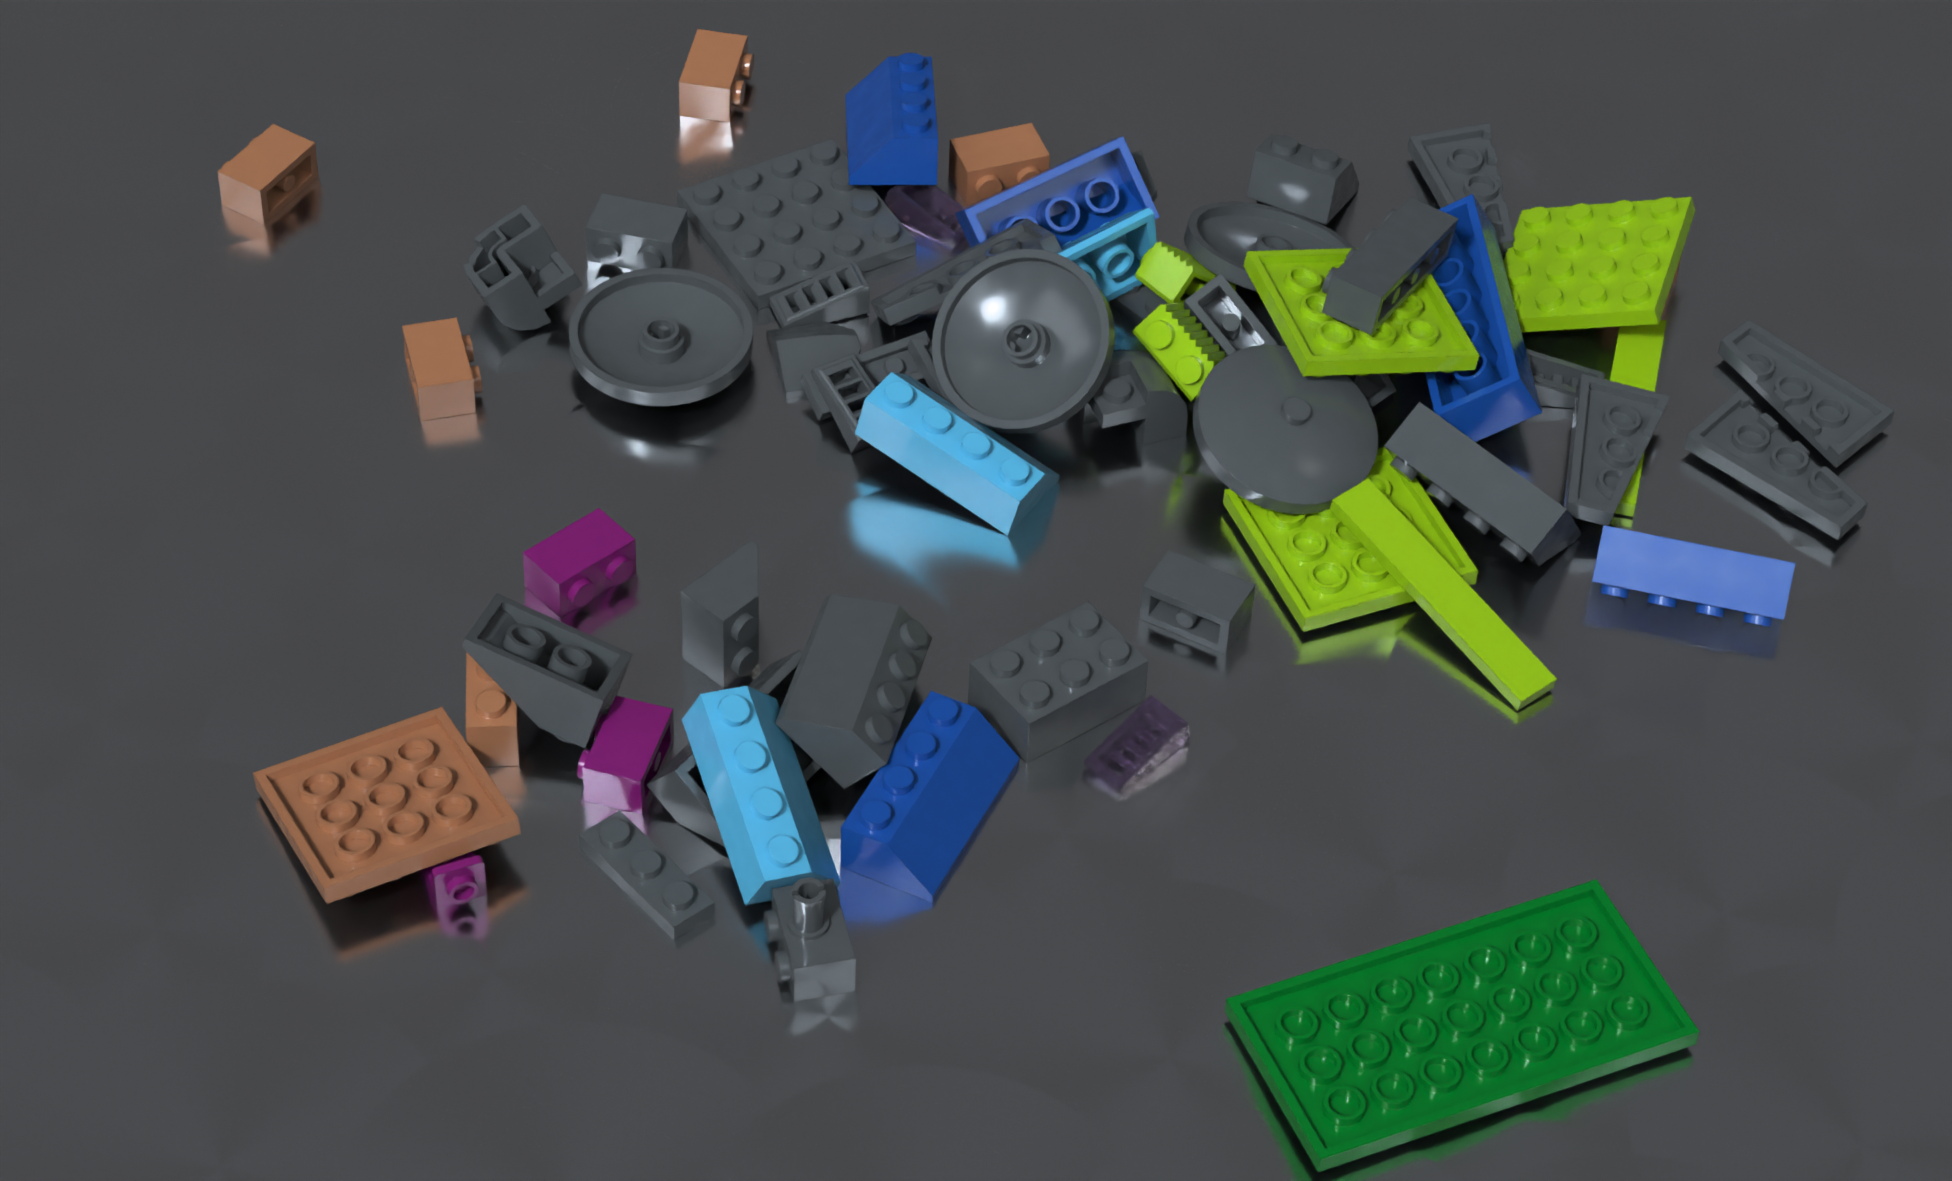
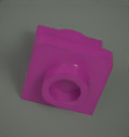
M473 851L421 870L437 909L453 904L466 903L474 898L487 895L485 864L480 855L475 856Z

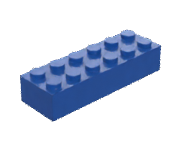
M1471 194L1438 209L1458 218L1448 256L1431 274L1480 356L1475 370L1454 371L1451 373L1440 371L1425 372L1434 412L1474 442H1477L1541 414L1542 409L1495 228L1475 196Z

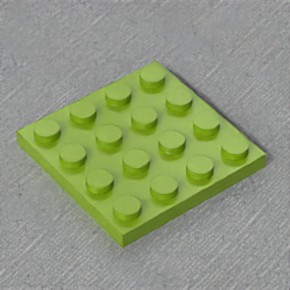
M1662 197L1655 200L1642 201L1621 200L1615 203L1590 205L1580 203L1573 206L1534 207L1522 210L1513 233V247L1507 249L1503 260L1521 332L1659 324L1696 211L1692 197Z
M1352 248L1247 251L1243 266L1303 377L1321 378L1332 375L1366 376L1369 374H1410L1413 372L1439 371L1451 373L1454 371L1476 369L1480 355L1432 274L1370 335L1322 313L1327 295L1322 292L1325 278L1333 267L1339 268L1344 263L1346 256Z
M1385 447L1378 448L1374 465L1366 479L1369 478L1469 586L1476 584L1478 569L1417 478L1415 477L1412 482L1404 478L1390 466L1393 458ZM1230 488L1224 490V506L1303 632L1415 601L1330 509L1311 514L1277 512L1242 498Z

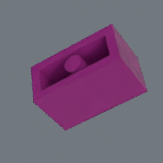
M598 508L523 552L525 586L561 618L578 607L587 605L593 598L615 585L624 583L630 576L637 573L635 539Z
M615 696L608 714H603L596 726L594 744L591 750L585 749L579 760L577 777L578 779H583L584 801L642 815L652 793L646 784L662 770L674 743L672 708Z

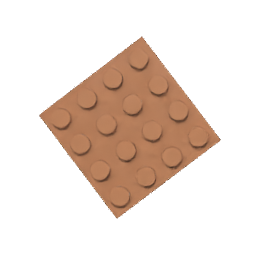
M443 707L253 772L257 791L326 904L351 897L356 893L389 881L398 880L411 873L447 862L455 857L497 844L502 840L521 834L518 816Z

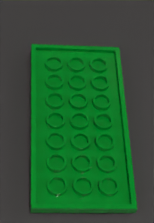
M1597 879L1226 998L1225 1004L1227 1017L1318 1172L1696 1045L1700 1032Z

